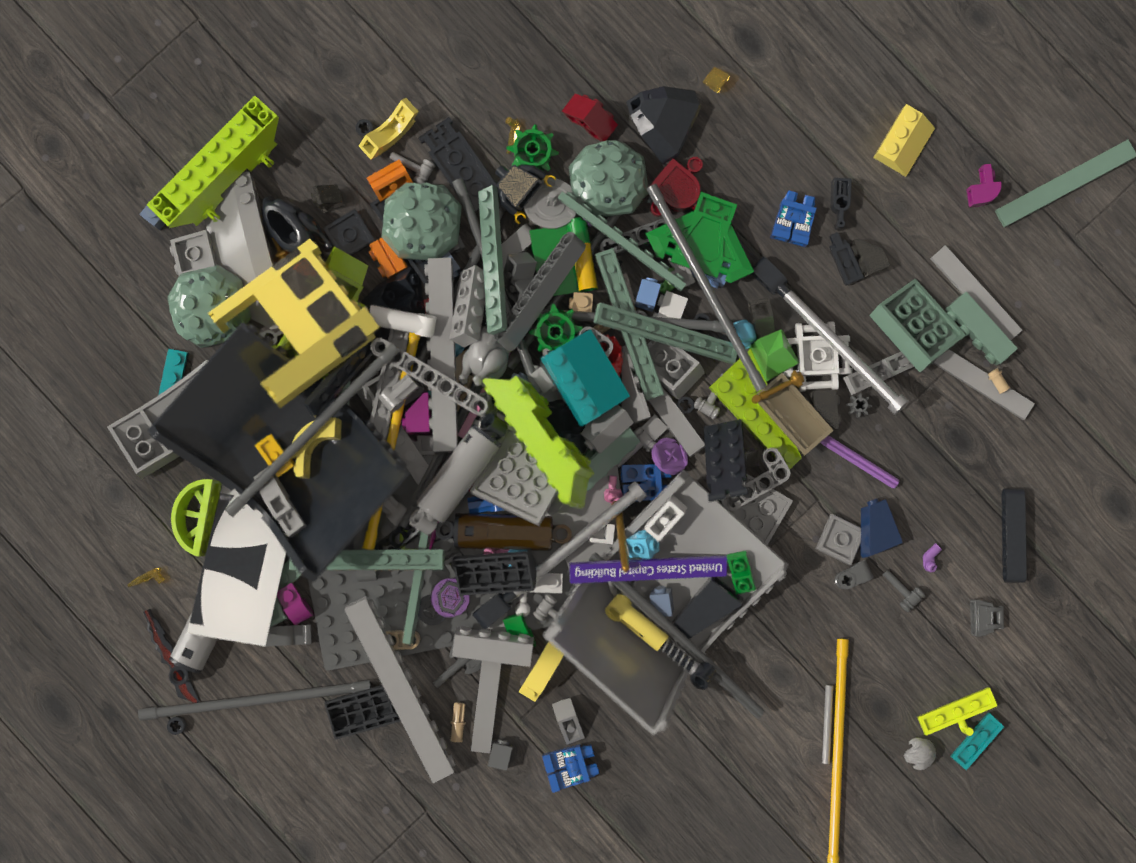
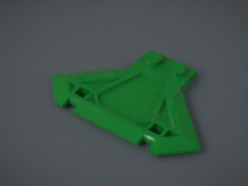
M701 192L695 210L675 220L706 275L717 278L719 273L726 275L725 281L728 283L735 282L754 273L731 225L737 204ZM667 224L646 233L656 257L663 259L665 254L672 256L670 262L691 269ZM668 243L676 245L675 249L668 247ZM723 262L730 264V267L722 266Z

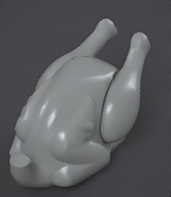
M487 325L481 326L479 341L471 344L463 355V370L459 376L462 385L467 383L468 376L472 373L475 385H482L485 388L483 379H499L506 370L511 351H508L494 339V335L487 333Z

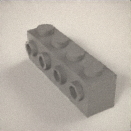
M476 265L460 272L449 340L462 347L476 343L480 338L485 307L483 269Z
M467 626L457 627L452 657L530 667L534 638L526 634L511 635L509 632L504 631L496 633L488 629L473 630Z

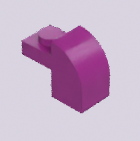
M985 164L979 168L981 184L971 185L966 189L969 208L984 206L998 196L1001 190V182H993L995 180V171L991 168V164Z
M293 582L277 591V598L284 607L286 615L295 625H299L314 615L305 598L302 599Z

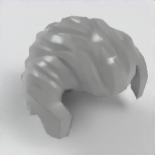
M911 739L909 744H912V747L906 751L904 758L907 763L914 764V769L924 770L931 766L936 759L935 746L928 739Z

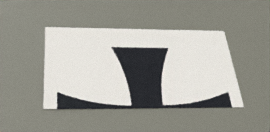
M222 484L187 633L265 646L286 552L267 524L261 519L263 515L258 510L254 511L246 504L244 509L242 508L234 517H231L225 511V508L240 495L236 489L231 491Z

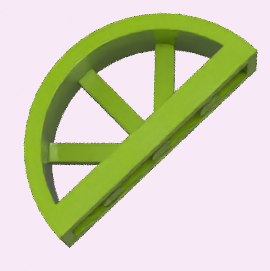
M202 479L190 483L179 493L172 508L171 524L176 540L187 552L198 557L206 556L221 490V483L217 480ZM194 495L201 504L200 512L187 510L188 504ZM186 516L198 518L197 527L188 533Z

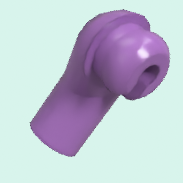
M936 543L923 554V567L931 573L937 569L935 556L942 551Z

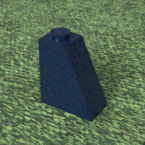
M878 498L867 502L868 506L861 508L862 558L875 555L903 543L886 499L878 501Z

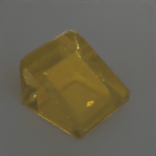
M714 67L703 83L718 93L728 81L730 75Z

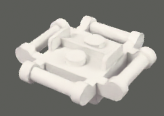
M828 322L826 325L835 333V323ZM796 323V338H787L790 346L797 345L799 364L798 370L795 371L801 372L804 377V382L799 388V392H806L807 389L831 388L832 390H838V375L852 374L850 364L842 357V368H839L838 352L822 336L803 337L805 332L817 331L810 325ZM838 336L849 347L850 336ZM793 367L783 372L787 378H790ZM831 375V381L806 382L805 377Z

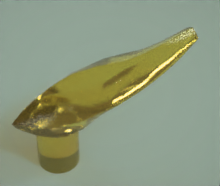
M508 117L505 122L511 127L508 146L514 145L517 138L515 131L520 130L518 118L514 120Z
M158 567L135 578L127 586L137 585L150 580L152 577L160 584L165 578L160 573L161 568Z

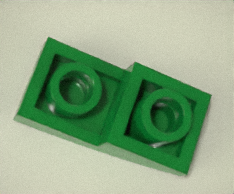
M741 551L727 554V561L736 594L756 591L747 552Z
M523 613L504 617V625L507 632L511 635L526 634L533 637L531 628L527 627ZM535 639L533 641V647H536Z

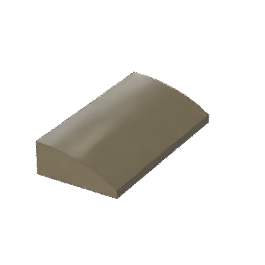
M781 373L759 393L788 381V378ZM793 384L758 402L804 456L834 431Z

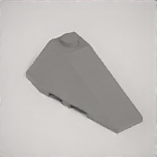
M625 345L622 346L621 381L630 397L621 402V408L628 413L634 422L633 424L649 420L651 416L643 392L640 393L639 381L636 374L634 375V367Z

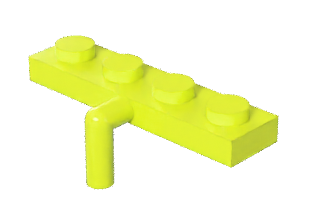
M987 687L917 716L924 735H929L958 723L961 732L971 736L973 729L967 726L965 719L997 707L991 689Z

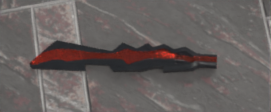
M148 609L143 613L148 622L147 630L151 634V642L156 646L155 650L161 653V663L169 665L171 670L175 667V664L169 658L174 648L164 635L166 632L160 622L153 616L151 609ZM178 670L176 676L179 680H183L184 674H182L181 670ZM190 681L183 685H175L179 698L194 703L199 702V698Z

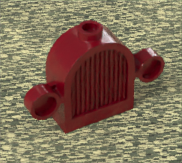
M698 157L690 158L686 170L676 160L672 159L651 183V185H658L670 210L674 212H685L691 208L695 210L700 195V185L693 174L701 171L703 166L702 160ZM653 202L650 208L651 213L656 217L662 216L658 207Z

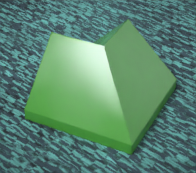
M782 329L759 338L749 348L766 382L799 364Z

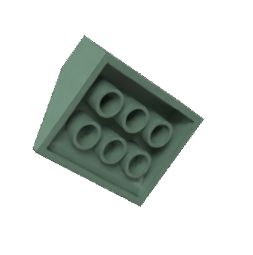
M916 279L880 303L869 315L919 372L930 366L966 336Z

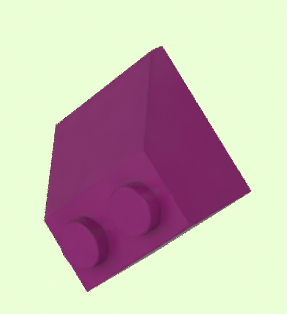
M423 393L405 413V418H402V428L407 434H432V429L429 428V418H432V410H429V398H431L429 393Z

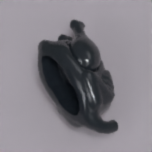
M267 196L263 199V225L268 235L275 239L281 248L287 252L297 254L299 252L297 248L309 239L313 242L318 239L327 250L332 249L333 243L323 234L318 222L310 214L303 212L298 206L289 201H284L280 198L275 200L274 196Z

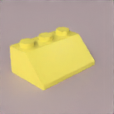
M906 104L873 158L906 177L935 127L923 113Z

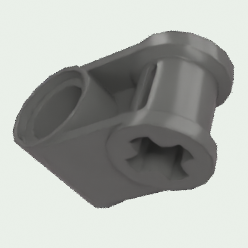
M863 560L836 574L834 581L836 586L841 589H851L873 579L874 576L867 561ZM844 577H848L846 584H842Z

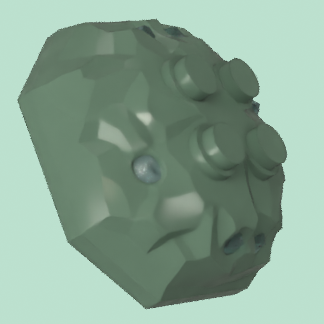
M603 141L587 145L569 166L572 195L577 198L576 202L581 206L583 203L592 209L591 213L596 217L598 215L607 217L633 213L649 194L647 191L648 182L644 157L624 142Z
M406 182L385 199L382 238L399 258L416 260L442 258L458 245L462 206L444 185Z
M219 265L181 273L168 295L169 311L177 333L184 339L203 348L224 343L242 321L248 324L252 317L249 307L226 323L230 329L224 334L208 314L244 287L242 279Z

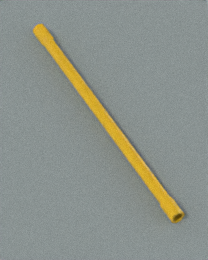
M409 332L406 353L413 357L416 355L418 341L420 340L419 335ZM402 371L400 380H401L405 375H407V373H405L404 371ZM406 399L404 404L392 414L387 442L391 444V448L394 450ZM382 506L369 520L363 549L374 550Z
M837 639L830 834L827 863H839L846 670L849 639Z

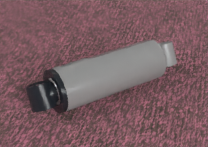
M489 413L482 419L480 428L475 424L471 427L417 500L416 504L420 508L412 513L410 525L428 535L435 530L437 521L444 523L501 447L502 444L497 440L506 434L508 429L507 423L493 413Z
M191 615L169 658L175 664V667L169 671V680L177 686L189 682L192 678V672L201 674L218 639L187 633ZM178 670L184 672L183 680L177 678L176 673Z

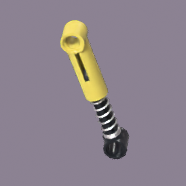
M617 594L605 608V613L611 620L620 621L656 651L660 648L662 653L668 654L667 657L673 658V662H678V666L681 665L684 667V670H688V674L691 675L690 681L696 688L700 690L707 689L717 674L716 669L707 662L698 663L696 660L693 661L691 656H687L685 651L682 652L680 647L675 646V643L669 642V636L633 608L626 596Z

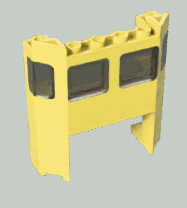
M311 239L300 245L208 313L224 334L230 329L226 323L258 300L300 355L261 383L280 408L376 338L373 331L379 328L365 306L360 309L354 299L350 301L347 297L349 293L344 286H338L335 282L337 278L331 270L326 271L323 267L326 264L319 256L321 252Z

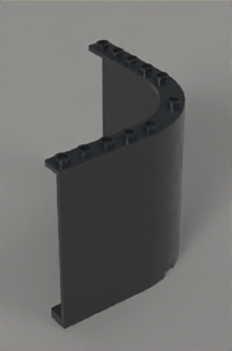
M243 321L148 429L155 441L207 473L229 490L233 491V489H236L239 494H242L255 481L254 476L269 466L254 445L272 434L282 449L286 450L292 444L297 433L305 425L317 419L310 414L303 402L322 382L319 379L280 408L261 383L296 356L290 357L287 355L288 351L281 345L275 346L273 344L274 341L266 334L264 336L260 335L258 328L253 324L248 326ZM341 393L337 395L329 403V405L322 411V413L341 395ZM347 403L332 417L342 420L341 440H325L314 448L311 454L310 479L296 477L294 466L278 477L290 496V501L307 527L290 538L280 523L273 517L260 491L246 503L254 511L258 510L263 515L261 519L273 532L297 571L313 583L411 474L406 469L407 464L398 457L399 454L391 448V444L383 439L384 436L376 430V426L370 421L366 422Z

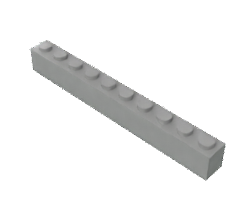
M429 258L428 264H425V276H428V283H425V293L429 295V302H426V314L437 317L434 336L430 337V341H427V352H431V360L427 361V365L457 382L455 342L449 340L454 314L453 261L451 258ZM431 373V379H428V382H432L435 379L434 373ZM450 382L445 383L443 387L444 392L451 390L452 385ZM428 386V390L432 391V398H429V410H432V418H429V428L433 429V437H430V449H433L435 453H452L458 446L457 403Z
M365 596L347 605L344 610L430 779L435 783L453 774L454 766L456 765L452 755L448 756L445 750L447 748L446 742L443 737L439 738L437 731H439L434 720H430L428 716L430 712L427 705L421 703L419 699L421 697L420 691L417 686L413 687L410 681L412 679L411 673L408 668L404 669L402 665L403 658L399 651H395L393 647L395 643L392 636L386 634L384 627H386L385 622L381 616H377L375 612L377 607L373 599L369 600L368 596Z

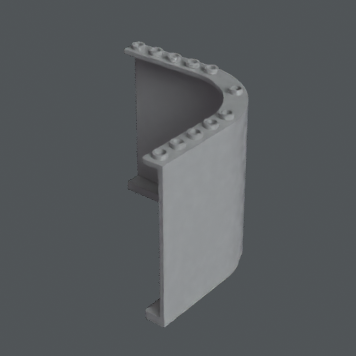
M682 470L625 528V535L627 539L636 532L645 530L644 527L648 520L674 495L687 506L685 514L659 541L660 551L654 554L651 559L725 555L727 557V554L741 551L747 552L756 591L740 593L739 595L743 597V602L739 608L689 639L706 655L705 651L725 629L729 630L733 626L734 620L737 617H743L750 605L754 606L761 598L760 596L764 592L767 594L773 588L775 581H781L786 576L788 564L719 501L709 502L708 494L710 493L685 470ZM617 539L612 544L613 548L610 549L608 547L601 555L605 561L621 560ZM630 558V560H636V559H642V558ZM727 561V576L718 578L735 591ZM709 577L636 580L634 588L650 603L652 589L657 586L672 588L674 612L672 616L666 617L672 622ZM608 582L580 583L572 590L545 632L544 637L653 735L659 730L663 731L670 722L668 720L674 713L672 710L678 704L676 700L681 696V690L686 685L685 680L688 676V670H684V667L681 665L678 666V662H673V658L667 657L668 654L662 653L660 648L656 651L620 621H613L606 615L605 608L614 598L609 591ZM630 600L631 605H632L633 608H635L638 612H640L643 616H645L648 620H650L653 624H655L644 612H642V611ZM668 637L669 642L675 643L676 647H680L676 642H674L670 637Z

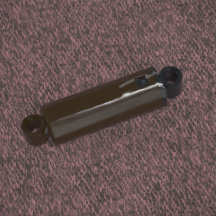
M456 513L455 522L448 520L444 523L439 522L435 528L438 538L442 540L454 539V548L550 551L552 549V542L564 544L572 536L571 530L567 525H553V518L551 516H545L540 526L517 515ZM444 524L448 525L451 529L450 534L447 536L440 532V528ZM561 528L567 530L568 533L567 537L562 540L556 536L557 530Z

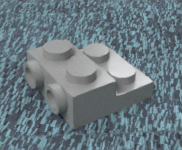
M208 230L170 240V252L175 258L176 264L174 268L177 275L217 265Z

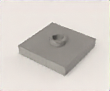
M830 514L815 549L847 565H852L861 543V528L834 514Z

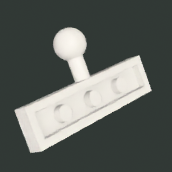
M547 573L536 582L534 591H525L519 596V603L515 606V613H523L524 617L530 613V606L527 603V592L562 594L563 574Z

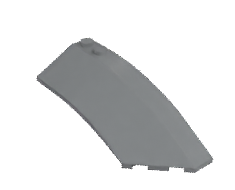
M249 171L242 173L220 195L223 200L215 209L220 219L218 220L214 216L218 222H213L210 217L204 219L206 229L209 231L217 265L242 279L243 286H246L270 267L276 269L267 231L262 222V211L255 180ZM226 294L225 298L228 299L230 295ZM258 300L249 306L252 320L263 324L272 331L280 329Z
M205 360L191 373L159 396L107 426L140 480L179 457V455L155 441L148 429L208 360Z

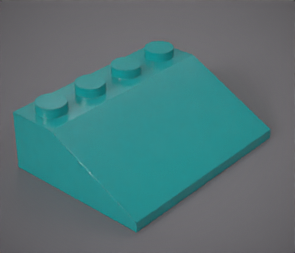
M591 329L540 358L580 426L587 424L630 397Z

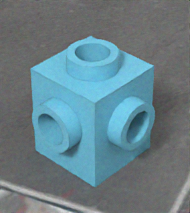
M646 530L638 531L626 539L630 558L651 559L654 554L660 551L659 541Z

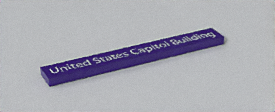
M725 555L629 560L630 569L627 573L622 571L621 560L569 562L570 584L727 576V557Z

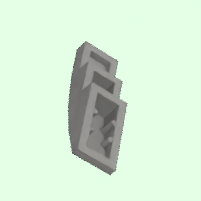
M899 352L868 367L884 381L914 367V365L902 352ZM858 372L844 377L851 395L871 387Z
M663 389L664 395L648 401L689 457H692L702 450L705 444Z

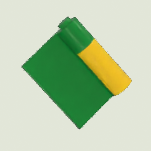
M581 217L571 219L570 223L561 228L529 230L533 258L537 262L536 274L566 233L573 232L586 245L584 252L553 296L598 289L587 223Z

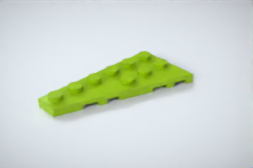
M749 349L747 352L765 381L751 349ZM739 358L709 389L737 419L742 420L744 427L765 449H777L790 470L802 457L794 443L758 403L754 404L752 402V397L760 391H756L748 372ZM769 452L770 455L775 459V454L773 452Z

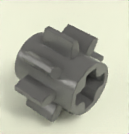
M861 393L858 394L857 399L851 396L852 402L846 404L851 409L849 414L854 412L857 418L860 417L861 412L867 415L866 409L872 407L867 402L869 397L864 399ZM861 402V408L856 409L857 403Z

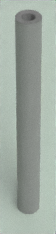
M832 685L825 686L823 764H830L833 705Z

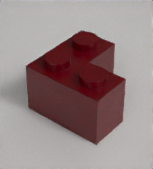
M575 93L562 110L572 123L584 127L594 139L601 142L606 141L618 126L613 120L614 116L603 109L604 105L597 99L591 100L587 95L581 96Z

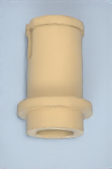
M997 368L988 373V379L992 380L999 394L1008 390L1010 386L1002 376V370L999 371Z

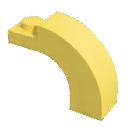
M407 98L402 99L392 115L381 126L365 135L359 147L371 160L376 158L406 134L415 123L414 118L419 111Z
M331 418L292 457L296 459L294 463L296 477L310 479L311 454L314 448L325 440H341L342 420ZM312 421V422L308 423L307 425H305V426L297 433V435L295 436L293 442H294L314 421Z
M548 641L535 666L519 690V693L534 702L542 693L564 656L551 642Z

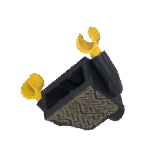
M501 165L495 172L501 178L497 183V187L500 189L498 195L501 205L510 215H514L515 221L518 224H521L517 219L519 215L524 216L526 219L522 209L543 185L542 180L549 187H552V185L548 184V178L551 177L556 180L554 176L546 175V172L535 165H512L509 170Z

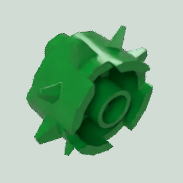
M534 125L532 129L526 130L524 133L516 130L517 138L514 145L507 146V150L514 153L515 160L512 165H535L541 170L549 171L548 163L551 156L559 155L558 151L551 148L550 141L554 135L552 133L544 135L542 131L538 130L537 125ZM531 148H535L537 152L530 153Z
M552 304L550 311L537 317L539 321L537 327L530 330L529 334L537 336L540 343L539 351L545 348L550 351L556 350L574 339L575 333L583 329L582 326L575 325L572 319L574 310L571 309L568 312H564L563 310H558L556 305ZM552 327H559L561 333H552Z

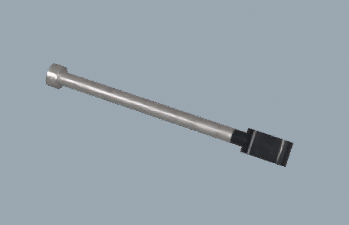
M763 256L752 266L754 273L751 274L772 295L778 293L890 404L888 409L894 415L898 414L909 403L902 394L898 396L786 285L788 283L786 277L766 257Z
M633 482L627 487L630 491L536 567V582L636 500L641 502L645 499L647 495L640 486ZM525 591L497 593L472 615L483 629H487L513 607L511 602Z

